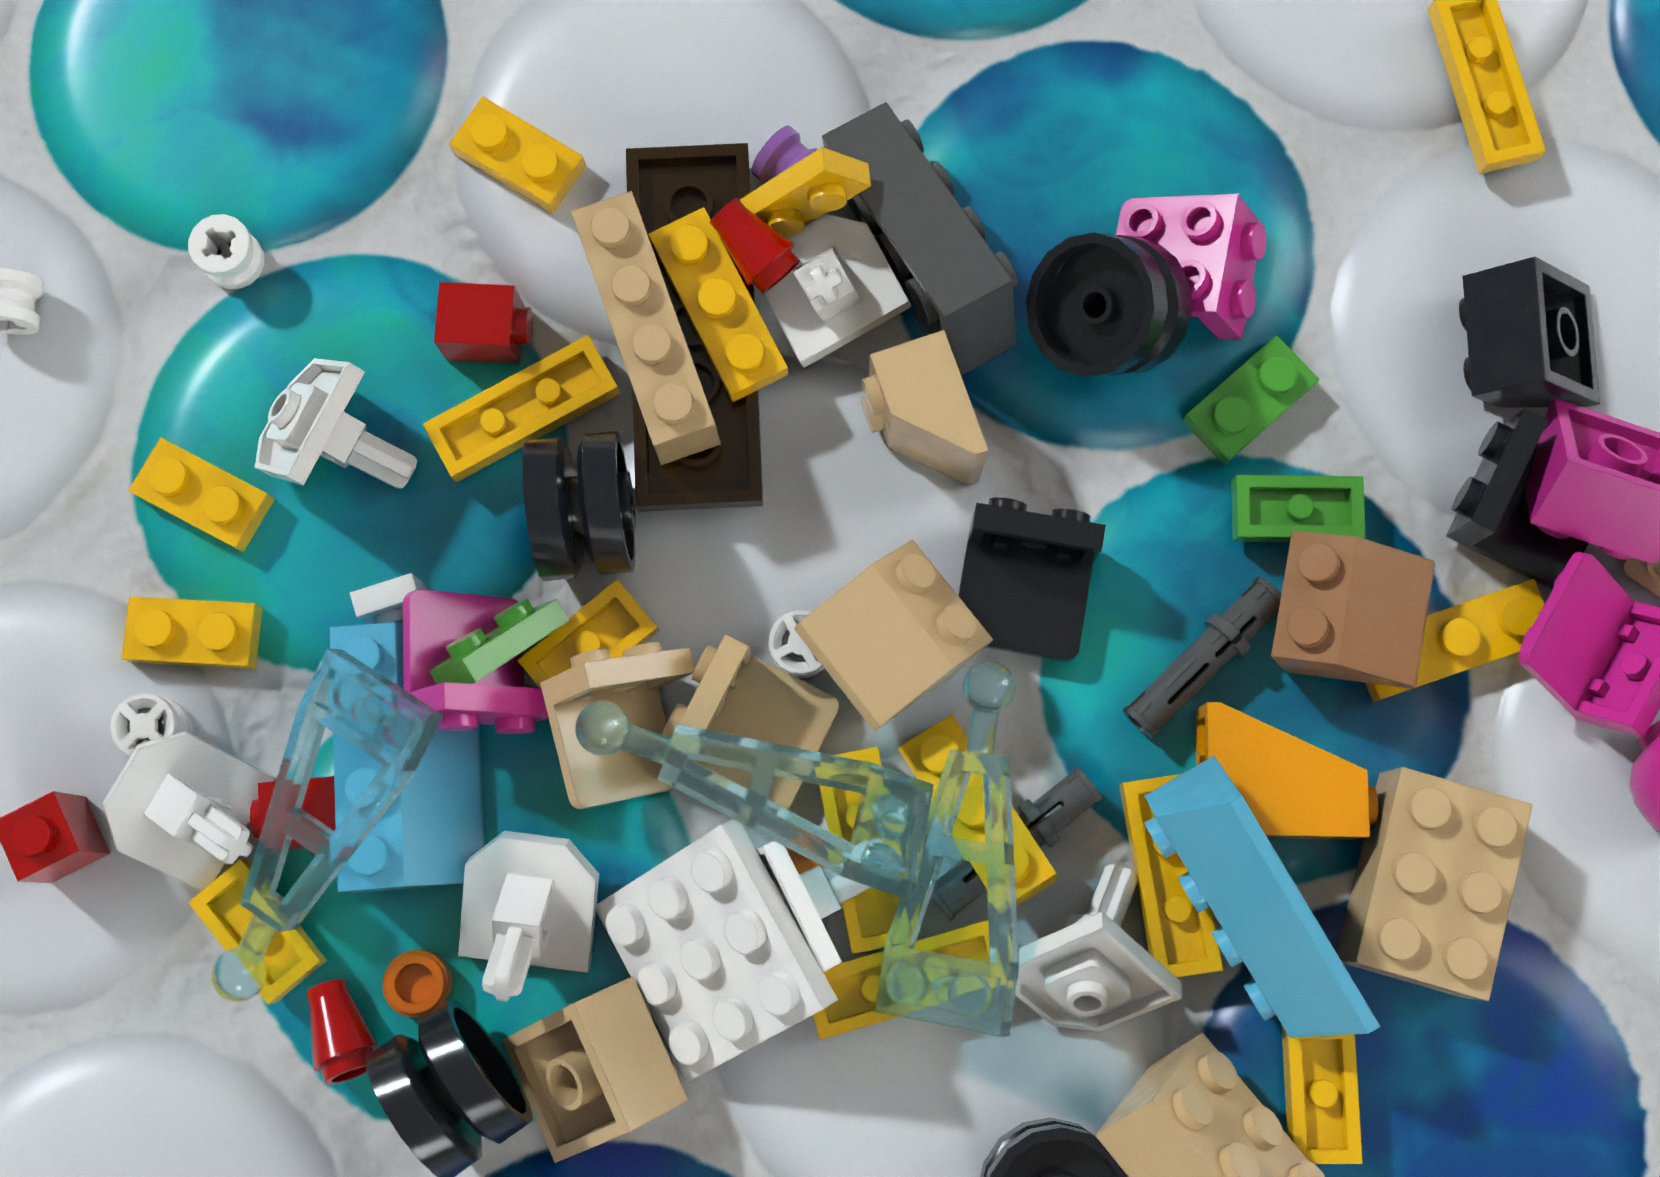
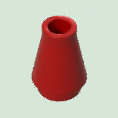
M738 198L729 202L709 222L718 232L747 286L749 287L754 284L762 294H765L777 285L800 263L798 257L792 252L795 244L747 209Z
M345 979L326 981L307 990L306 995L310 1006L313 1070L322 1072L326 1085L342 1083L366 1074L367 1056L379 1048V1045L349 994Z

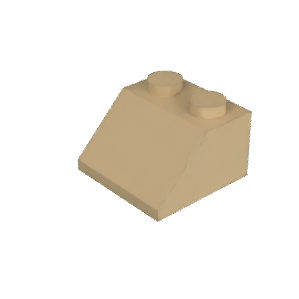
M942 330L870 354L869 377L861 379L865 395L861 397V404L871 432L875 433L882 430L889 449L965 485L978 482L987 457L988 447L945 331Z
M913 539L872 563L800 621L794 628L874 732L955 676L993 641V638Z
M633 976L581 999L502 1039L555 1163L629 1133L688 1101L679 1080L677 1068L669 1058L651 1017L649 1005L642 997Z

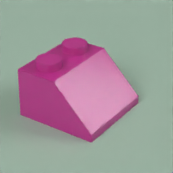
M1553 398L1545 417L1548 419V422L1539 438L1525 487L1530 523L1536 525L1544 533L1556 538L1566 539L1573 537L1597 545L1602 551L1615 558L1629 559L1633 557L1655 565L1660 558V433Z

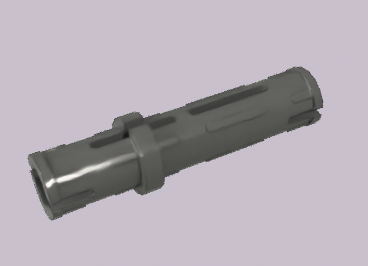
M1256 577L1252 584L1221 615L1213 613L1204 622L1206 630L1170 663L1129 706L1126 705L1122 709L1127 719L1146 737L1153 739L1157 732L1234 656L1242 658L1250 650L1249 641L1278 613L1281 593L1264 578Z
M1075 767L1068 776L1032 803L1027 799L1017 807L1020 811L1018 815L1027 829H1030L1053 809L1061 805L1062 807L1030 832L1039 847L1046 844L1051 848L1060 840L1058 833L1103 798L1090 779L1078 767ZM967 857L963 858L933 884L925 887L927 893L950 921L963 908L987 891L978 875L969 882H964L976 872Z

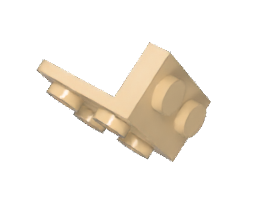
M725 634L718 649L708 645L700 657L692 675V680L700 684L688 707L678 703L670 715L662 733V738L669 741L664 753L672 760L775 812L782 813L792 806L839 712V703L833 695L752 656L748 645Z
M660 641L648 642L625 649L623 651L624 657L611 658L609 649L606 648L592 650L571 657L570 663L572 668L540 682L568 799L574 808L586 809L667 792L679 786L680 773L677 762L664 753L669 741L662 738L667 722L658 688L693 674L695 668L689 647L663 651Z

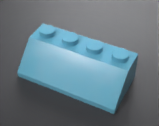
M402 622L329 627L338 892L364 893L463 885L466 862L473 854L485 846L480 724H478V729L449 732L437 730V722L404 720Z
M1215 756L1210 757L1144 796L1155 816L1144 822L1147 830L1164 858L1169 857L1175 852L1181 858L1188 872L1178 877L1179 882L1198 913L1210 907L1220 922L1221 926L1211 931V934L1231 967L1241 962L1245 963L1254 980L1243 986L1264 1021L1276 1015L1290 1038L1368 1034L1381 1027L1243 796Z

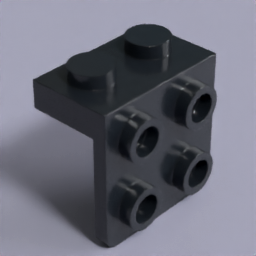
M1524 408L1504 424L1498 421L1495 422L1486 434L1478 451V456L1483 459L1475 476H1470L1465 481L1453 502L1452 511L1457 514L1446 537L1553 589L1556 578L1564 570L1571 556L1576 552L1584 553L1589 543L1573 537L1560 539L1550 536L1536 525L1530 523L1525 487L1539 438L1548 419Z
M995 497L990 498L988 504L976 503L970 523L958 596L993 638V641L985 648L1065 662L1074 659L1080 648L1092 566L1102 551L1106 525L1091 523V516L1089 514L1073 509L1052 510V516L1026 511L1027 505L1025 503L1010 498Z

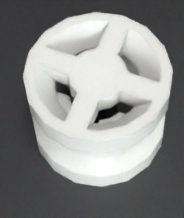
M226 214L211 215L202 219L190 234L188 251L193 262L218 286L226 289H241L252 284L260 276L264 267V251L260 243L237 218ZM218 249L222 251L221 255H217Z
M0 268V333L28 335L39 332L40 316L35 311V301L43 297L44 281L40 277L21 270Z
M795 610L785 613L774 623L769 634L768 646L773 663L777 668L801 680H807L817 677L825 668L794 630L796 625L812 612ZM792 653H794V654H796V655L803 656V657H797V656H795V655H791V656H789V657H787V656L790 655V654H792Z
M144 693L130 696L120 703L112 715L110 724L113 742L120 751L130 757L138 744L184 731L192 734L193 730L191 717L183 706L172 700ZM160 718H164L161 731L163 735L158 731V720Z

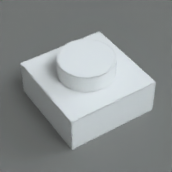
M410 573L350 592V597L356 617L367 624L403 623V599L405 595L417 589H428L424 582Z

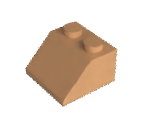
M1292 531L1271 657L1287 673L1416 689L1435 568L1434 560L1360 537Z

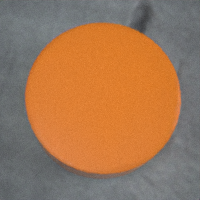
M429 950L407 951L397 956L388 965L383 977V993L387 1003L397 1013L407 1017H421L449 998L453 986V977L448 963L437 953Z

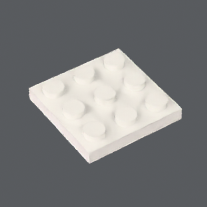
M738 817L719 825L596 905V912L630 976L634 977L642 997L648 1003L651 1016L686 1082L695 1079L816 1014L838 1000Z

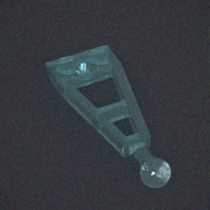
M326 649L297 708L240 903L254 915L238 947L220 955L212 968L211 981L215 991L222 998L229 1001H246L256 996L262 990L267 978V967L263 956L276 930L278 932L296 930L412 778L444 716L342 649ZM325 727L383 765L334 831L301 809ZM294 839L316 856L287 895L282 897L276 890L291 840Z
M985 661L978 663L967 672L964 678L963 694L967 703L973 708L967 751L954 749L949 751L885 942L875 1012L1006 1037L1010 1036L1019 972L1010 758L993 753L999 712L1005 710L1013 701L1016 693V683L1010 670L998 662ZM971 774L983 775L986 843L950 838ZM944 857L986 864L990 962L914 948Z
M598 701L589 704L577 717L575 723L576 738L579 744L589 753L606 756L621 749L661 763L662 766L657 778L658 780L832 872L907 900L918 881L934 784L871 762L676 724L670 738L630 724L623 709L608 701ZM690 759L751 771L747 789ZM774 776L861 793L851 843L769 801L768 797Z

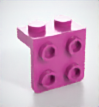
M1239 194L1144 197L1127 200L1121 207L1116 235L1135 236L1155 241L1178 259L1190 283L1192 303L1190 317H1198L1218 340H1242L1246 318H1250L1255 309L1256 293L1253 278L1256 262L1263 258L1266 250V231L1264 225L1258 220Z
M1576 552L1571 556L1564 570L1556 578L1551 594L1533 626L1526 632L1518 654L1519 662L1575 719L1644 739L1660 709V607L1635 602L1592 554Z
M417 589L405 595L403 599L404 720L437 722V730L470 731L478 729V724L495 725V733L524 734L535 731V722L549 719L542 689L524 687V668L517 661L524 656V651L472 684L450 682L436 684L429 672L451 657L446 647L455 640L479 628L482 629L484 635L498 628L499 626L494 616L518 603L517 600L513 598Z

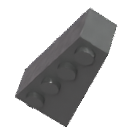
M885 102L822 135L824 148L868 163L871 187L847 200V203L859 222L867 223L873 234L879 232L875 239L898 281L901 282L907 279L905 286L916 310L914 316L925 335H930L935 331H945L961 376L1015 347L1013 287L1018 285L1015 270L1003 252L999 251L993 254L984 241L986 239L985 231L975 211L970 206L962 209L955 200L952 182L943 166L939 162L931 165L924 156L921 138L911 121L906 119L900 122L891 107Z

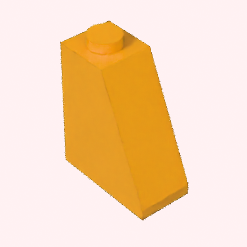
M1207 702L1195 709L1196 766L1212 756L1216 757L1243 796L1268 839L1353 840L1370 837V825H1375L1378 817V796L1375 787L1368 786V770L1221 702Z

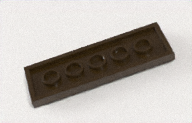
M748 143L627 148V192L632 191L647 235L703 207L710 219H712L729 202L735 198L740 200L751 193ZM653 249L715 421L721 445L661 465L632 387L636 508L638 512L763 506L759 390L732 402ZM734 263V265H735V267H736V269H737V271H738V273H739V275H740L742 281L744 282V284H745V286H746V288H747V290H748V292H749V294H750V296H751V298H752V300H753V302H754V304H755V288H754V284H752V285L749 286V287L747 286V284H746V282L744 281V279H743L741 273L739 272V270H738L736 264Z

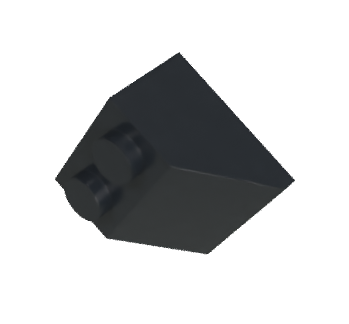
M1535 256L1462 276L1464 297L1459 303V316L1464 329L1467 331L1469 355L1464 361L1463 372L1472 397L1500 408L1549 407L1553 398L1581 407L1600 404L1589 285Z

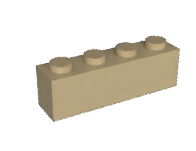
M632 191L571 211L660 464L663 465L721 445L715 421Z

